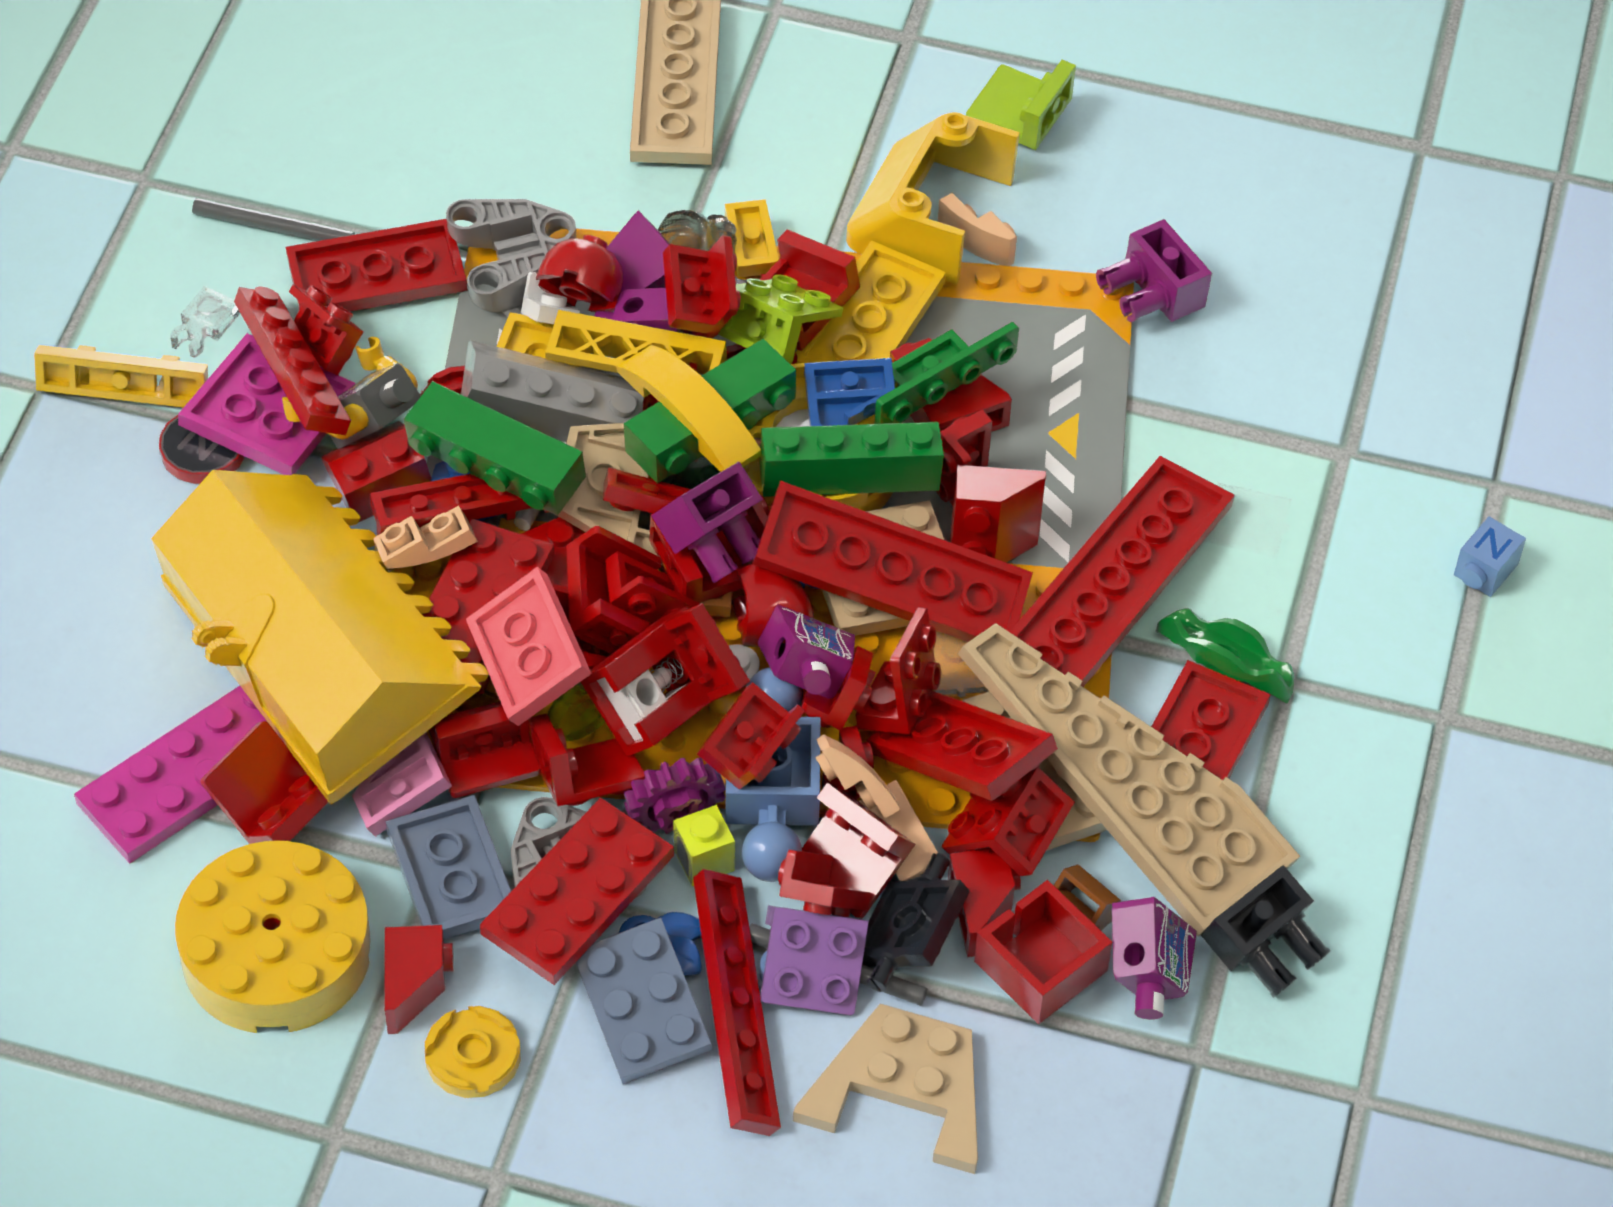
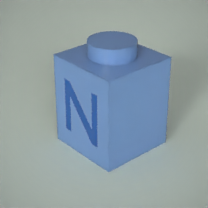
M1488 516L1460 549L1454 576L1461 579L1467 586L1478 589L1491 597L1518 566L1526 538Z

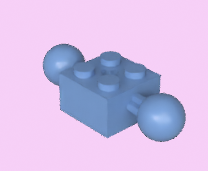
M770 667L757 672L747 684L748 686L752 682L755 683L788 712L797 704L802 705L803 689L778 679L774 676ZM820 717L799 718L796 724L801 727L800 732L784 750L780 746L772 755V758L777 763L760 783L753 779L739 790L726 779V824H758L744 839L742 859L747 870L754 877L762 881L777 882L780 865L786 858L788 850L802 851L798 836L786 825L819 824L820 800L817 799V796L820 794V765L815 757L820 755V746L816 740L820 737Z

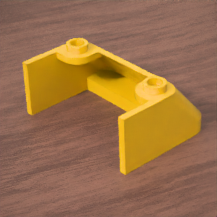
M952 112L941 115L900 139L893 145L847 224V245L853 251L863 254L871 240L945 271V281L957 284L960 278L965 230L928 219L931 214V200L926 194L918 190L934 162L1011 186L1014 179L1020 132L961 113Z

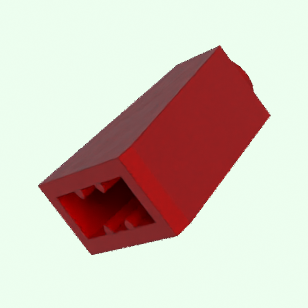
M927 338L915 343H906L897 349L891 350L890 358H892V363L930 342L932 339ZM980 374L972 383L960 385L948 392L939 402L927 404L910 416L914 423L939 422V428L942 431L950 427L958 418L968 417L983 409L992 420L991 432L1009 426L1012 399L1006 391Z

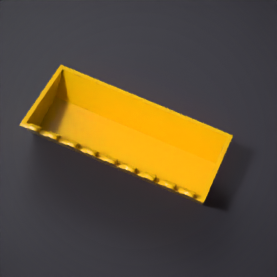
M212 470L151 538L163 571V575H161L163 585L193 623L195 628L192 630L191 639L196 645L202 648L205 647L206 659L215 665L219 664L228 669L327 801L332 805L478 692L481 688L479 682L487 680L489 673L485 666L480 663H461L459 659L466 658L470 652V648L466 643L460 640H443L441 636L449 634L452 628L451 625L443 618L424 617L422 615L430 612L433 606L432 602L423 595H407L404 593V591L412 589L414 585L413 579L405 573L386 572L387 568L381 559L379 551L368 550L369 547L376 545L373 539L376 537L374 532L367 529H351L349 527L357 525L360 516L354 509L332 506L340 503L343 495L338 489L316 486L307 475L301 474L280 475Z

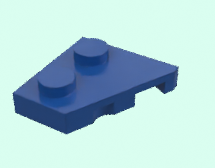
M892 358L804 363L810 426L855 425L874 415L876 400L895 389Z

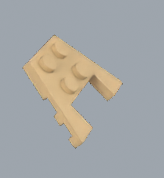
M624 423L571 426L566 444L583 452L586 478L558 516L584 532H587L594 526H600L657 555L649 541L650 530L638 527L641 510L622 511L613 507L609 502L603 501V483L608 467L648 478V474L625 452ZM661 564V567L657 570L667 574L663 565Z
M879 1004L797 1103L793 1112V1121L835 1133L850 1091L945 1118L933 1153V1162L975 1174L978 1152L972 1030Z

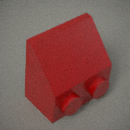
M400 421L381 428L340 449L320 456L336 489L343 495L342 500L346 508L354 509L359 514V522L374 516L370 505V493L430 482L432 479L425 457L417 453L409 445L405 425Z
M957 465L950 542L1006 563L1038 545L1046 471Z

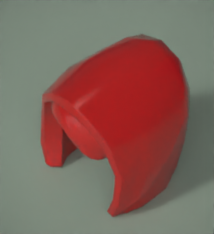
M753 564L737 569V575L742 582L746 597L738 596L734 598L732 605L738 620L737 631L741 634V644L743 646L759 647L758 640L777 604L814 618V611L810 600L799 581Z

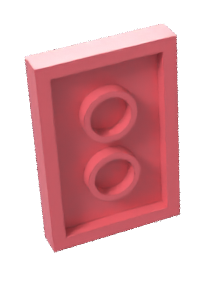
M536 567L466 618L506 716L517 726L524 723L592 674L548 575L539 567Z

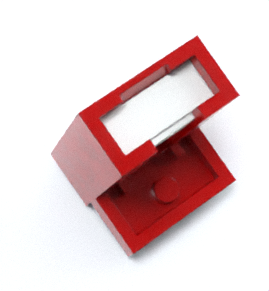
M703 603L689 609L686 606L659 618L590 670L592 674L581 681L627 757L655 746L711 701L738 691L750 682L741 667L740 661L733 654L717 628L715 620L709 615Z

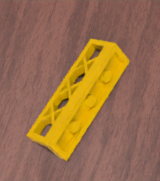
M558 310L545 352L547 360L618 373L617 366L650 345L670 352L686 364L688 362L698 364L697 373L700 376L727 361L726 341Z

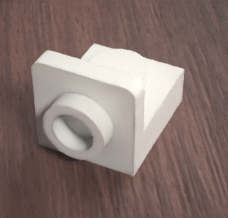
M536 272L528 273L521 308L522 314L537 322L554 324L558 310L580 314V310L566 304V297L543 291L538 286L540 280H536Z

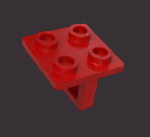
M722 235L709 251L669 244L663 251L669 327L692 331V335L713 339L731 317L737 314L741 302L740 292L736 290L735 271L737 268V256L733 253L732 238Z
M501 701L447 715L428 730L435 751L452 784V787L449 788L452 798L463 797L540 774L539 763L530 741L529 719L517 726L507 718Z

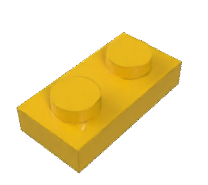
M766 199L725 204L727 229L729 236L732 238L733 253L737 256L736 271L738 277L766 274L779 260Z

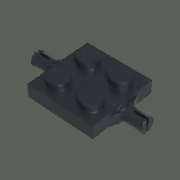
M933 853L924 873L919 877L907 881H890L887 884L868 921L862 964L875 967L870 978L867 980L868 986L878 992L882 990L884 992L894 971L899 967L933 966L970 893L961 880H941L947 867L950 865V860L945 855Z

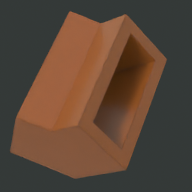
M1079 864L1063 869L1054 884L1101 931L1112 922V903L1121 902L1116 895ZM1075 887L1079 888L1099 905L1096 913L1071 893Z

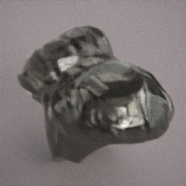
M692 210L674 211L665 216L658 228V231L670 244L709 251L722 235L730 236L732 238L733 253H735L737 243L735 233L737 229L735 224L723 215L712 214L705 217L703 214Z

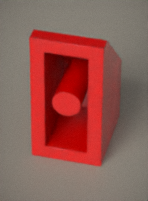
M991 848L950 854L948 880H961L970 891L958 916L967 958L975 956L977 932L1006 910H1012L1014 891L1021 889L1020 875Z
M442 925L385 927L384 1011L388 1034H398L445 991V972L454 971L453 943H444Z

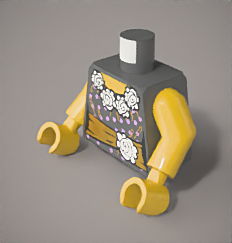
M371 336L368 338L371 348L361 349L359 346H355L361 367L367 371H376L370 373L338 396L351 419L346 436L327 433L338 449L380 430L414 406L421 397L417 391L416 377L410 370L391 356L385 357L380 339ZM282 397L287 420L290 422H300L288 398Z

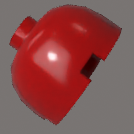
M584 235L583 239L571 238L554 245L545 255L538 270L536 280H540L538 286L546 293L566 297V304L575 307L577 300L591 303L588 311L595 313L596 311L612 312L615 309L622 289V266L616 256L606 249L608 244L604 240L592 235Z

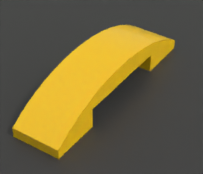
M650 345L617 366V372L644 398L652 394L693 433L699 442V452L720 472L737 462H740L742 467H745L761 456V449L727 402L703 377L675 355L660 347Z

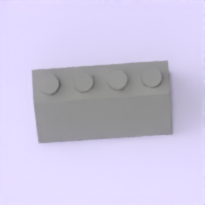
M472 340L468 343L461 395L557 440L567 442L571 426L625 423L643 410L644 397L623 377L547 360L546 358Z

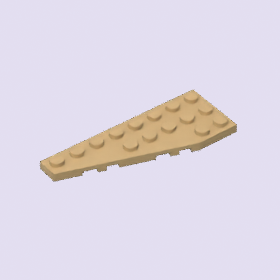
M995 623L962 646L958 655L1013 720L1053 734L1058 749L1046 759L1182 919L1197 931L1196 935L1198 937L1216 917L1282 865L1288 869L1299 859L1300 855L1238 784L1227 777L1221 780L1202 767L1205 762L1191 753L1185 756L1162 740L1163 734L1106 696H1103L1101 699L1080 686L1082 680L1070 672L1064 675L1040 659L1042 656L1040 652Z

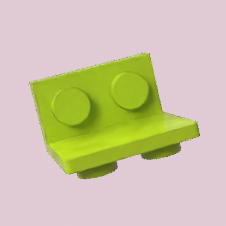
M1061 59L1052 73L1046 72L1041 80L1001 64L966 111V116L1020 132L1018 143L1036 150L1072 99L1076 65Z
M774 275L770 280L747 279L746 283L736 284V290L740 292L741 296L739 310L724 325L718 335L745 348L764 339L791 364L802 323L842 317L844 308L831 302V297L828 294L816 290H805L797 286V280L788 276Z

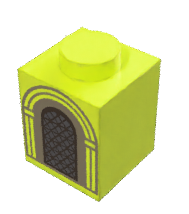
M717 805L673 820L674 852L691 886H694L693 877L702 869L724 874L735 871V840Z

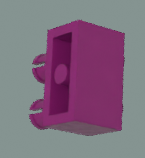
M1165 219L1130 233L1125 259L1106 268H1101L1096 272V280L1100 289L1108 286L1103 291L1107 295L1134 282L1142 288V290L1120 299V309L1124 317L1128 316L1127 320L1129 322H1134L1138 318L1156 310L1162 311L1170 322H1173L1205 308L1212 272Z
M737 462L684 493L651 515L675 554L686 547L688 550L694 549L711 576L712 582L715 583L738 568L716 534L723 531L741 560L742 565L754 559L760 540L745 516L748 515L747 510L763 499L741 463Z

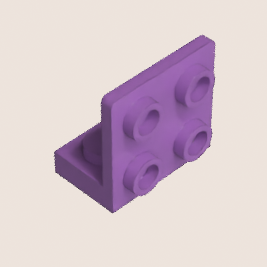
M768 905L765 924L770 925L771 929L760 995L761 1001L783 1006L853 1015L856 1008L868 921Z

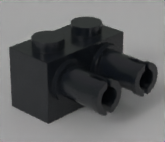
M1284 865L1216 917L1201 934V937L1230 971H1233L1239 965L1242 967L1247 965L1268 989L1273 998L1297 978L1291 974L1269 948L1271 939L1274 937L1277 940L1282 938L1305 965L1307 970L1312 968L1315 963H1318L1331 951L1303 920L1306 916L1304 914L1305 910L1314 900Z

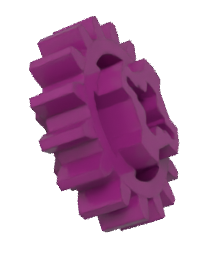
M680 758L672 766H669L667 762L661 763L660 770L644 771L646 778L644 780H633L631 782L633 790L624 792L626 799L624 805L629 817L653 833L661 829L664 830L665 834H670L671 831H674L673 820L725 801L723 791L726 788L721 774L708 763L704 765L702 758H697L690 764L686 762L685 758Z

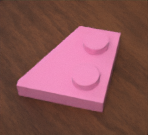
M425 732L365 779L352 794V797L366 828L376 837L386 830V821L411 814L452 787V784L427 732Z

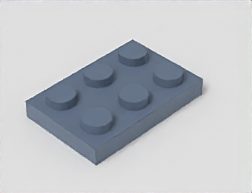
M475 795L386 821V830L421 926L442 925L444 939L480 929L482 921L511 892Z
M661 917L593 943L576 962L622 1084L713 1050Z

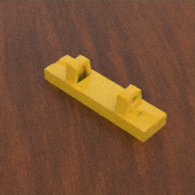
M39 345L34 353L37 391L184 408L208 379V364L180 361L178 356L163 355L161 359L105 353L97 352L96 347L79 345L77 349ZM157 375H162L159 385L157 386Z

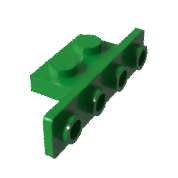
M1011 322L970 346L951 329L894 361L892 367L895 389L876 400L874 424L902 423L915 411L927 404L939 402L948 392L960 385L970 384L981 373L995 365L1007 363L1017 352L1019 327L1014 322Z

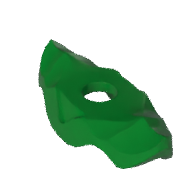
M1189 608L1177 610L1157 623L1156 632L1167 637L1174 644L1183 647L1196 663L1237 681L1249 683L1255 688L1277 697L1286 704L1289 702L1294 689V672L1291 664L1273 658L1265 639L1256 629L1248 624L1231 618L1206 621L1199 618Z

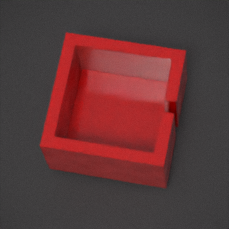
M1046 880L1016 903L1015 914L1008 909L977 932L974 962L1037 1024H1040L1108 971L1113 942L1051 882Z

